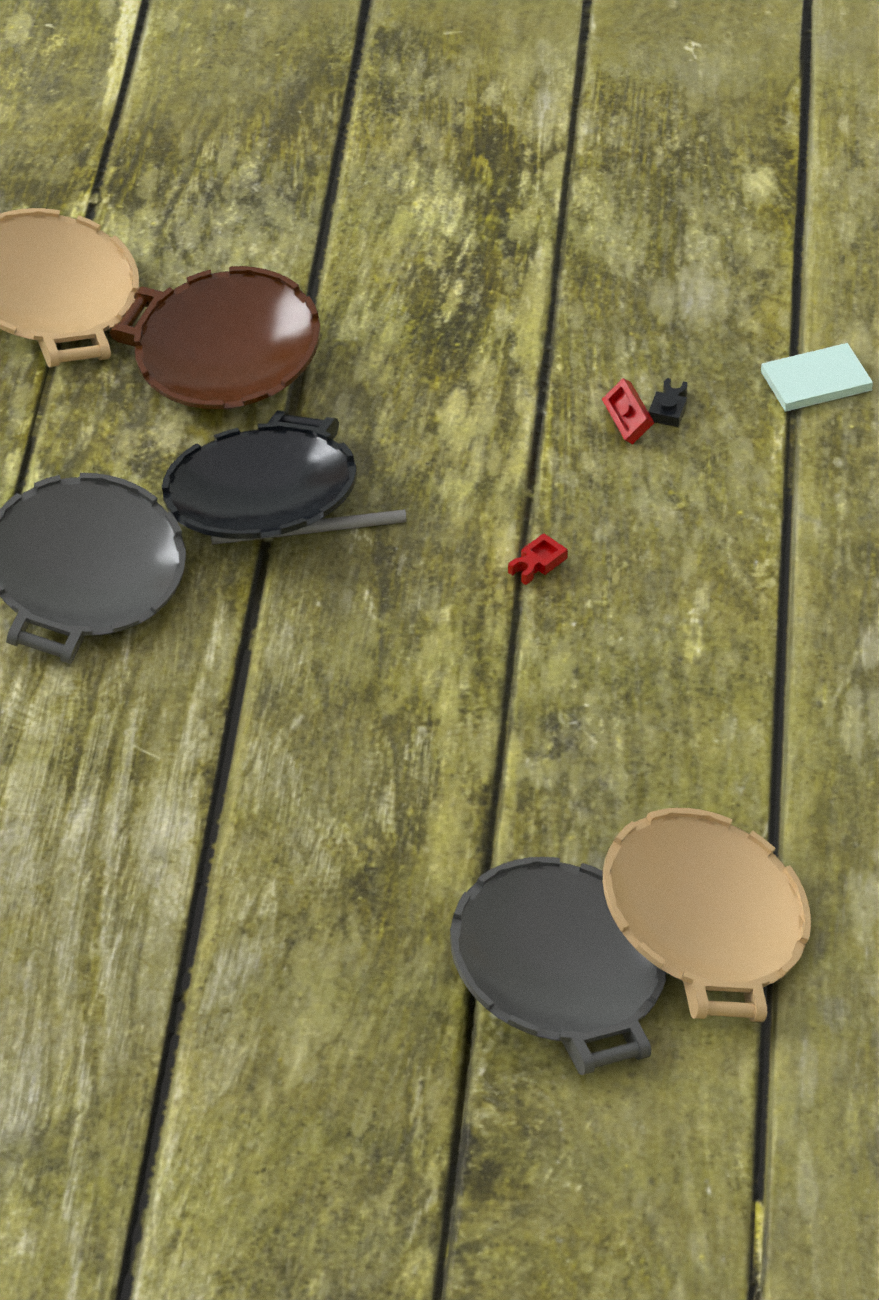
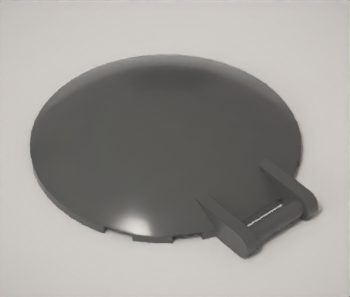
M80 473V477L63 479L60 478V475L35 482L33 488L21 495L16 493L0 509V597L17 613L9 629L6 643L14 646L22 644L58 656L60 661L72 664L85 636L110 634L126 630L144 622L159 612L178 589L185 568L186 548L182 539V530L171 511L167 512L157 502L158 498L146 489L127 480L98 473ZM30 623L69 637L66 643L62 644L25 631Z
M529 857L503 863L482 874L477 879V882L467 892H464L457 904L451 923L450 945L454 964L471 994L488 1011L505 1023L534 1036L562 1041L580 1075L593 1073L597 1067L633 1057L637 1060L650 1057L651 1045L639 1021L656 1004L666 981V972L639 953L618 928L605 899L602 882L603 871L585 863H582L580 867L560 863V858ZM622 1034L627 1044L591 1053L586 1043Z

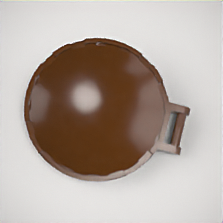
M231 266L229 271L211 274V270L189 276L186 278V283L174 290L169 287L162 292L147 287H139L134 294V302L120 323H116L110 331V336L115 341L135 347V359L143 378L154 390L164 397L195 408L228 409L246 406L266 399L295 381L305 371L316 353L320 339V322L317 309L311 297H307L293 280L267 269ZM145 306H146L147 309L145 310V312L143 313V315L141 316V318L139 319V321L137 322V324L135 325V327H132L133 324L135 323V321L137 320V318L139 317V315L141 314V312L143 311V309H144Z

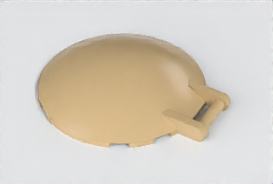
M28 208L0 213V329L16 336L37 340L48 367L59 366L62 362L84 359H110V345L104 332L122 320L134 302V294L139 288L138 268L125 244L117 236L110 237L100 230V224L78 215L77 219L60 215V210ZM90 339L93 346L58 350L55 343Z
M668 808L652 811L645 818L636 822L631 821L615 837L608 849L603 866L602 882L607 906L618 928L633 947L647 960L684 982L692 1018L705 1019L708 1015L749 1018L751 1022H764L767 1017V1003L763 987L776 982L792 970L801 958L810 937L811 914L809 902L795 871L790 865L785 867L773 853L776 848L752 830L748 834L732 825V819L717 813L693 808ZM706 990L742 992L745 1003L709 1001Z

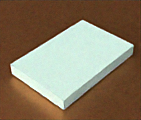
M848 343L761 364V373L785 412L872 391L873 387L871 378Z

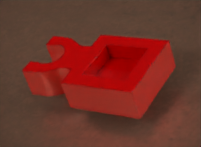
M543 533L521 549V557L515 558L508 563V573L513 576L516 572L523 571L521 573V582L527 585L533 580L535 573L538 571L546 575L568 558V549Z

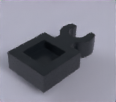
M667 378L664 381L663 393L656 391L649 409V414L654 423L679 427L687 406V382L683 381L680 388H672L671 379Z

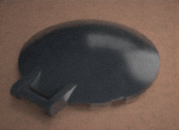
M277 410L268 423L258 424V430L240 432L239 428L230 429L213 435L214 441L202 447L199 444H195L184 451L170 465L163 478V500L168 512L171 511L180 524L196 532L229 539L271 537L311 525L336 510L352 492L357 478V468L353 453L344 442L339 444L333 440L339 429L337 418L326 417L322 420L289 415L287 411Z

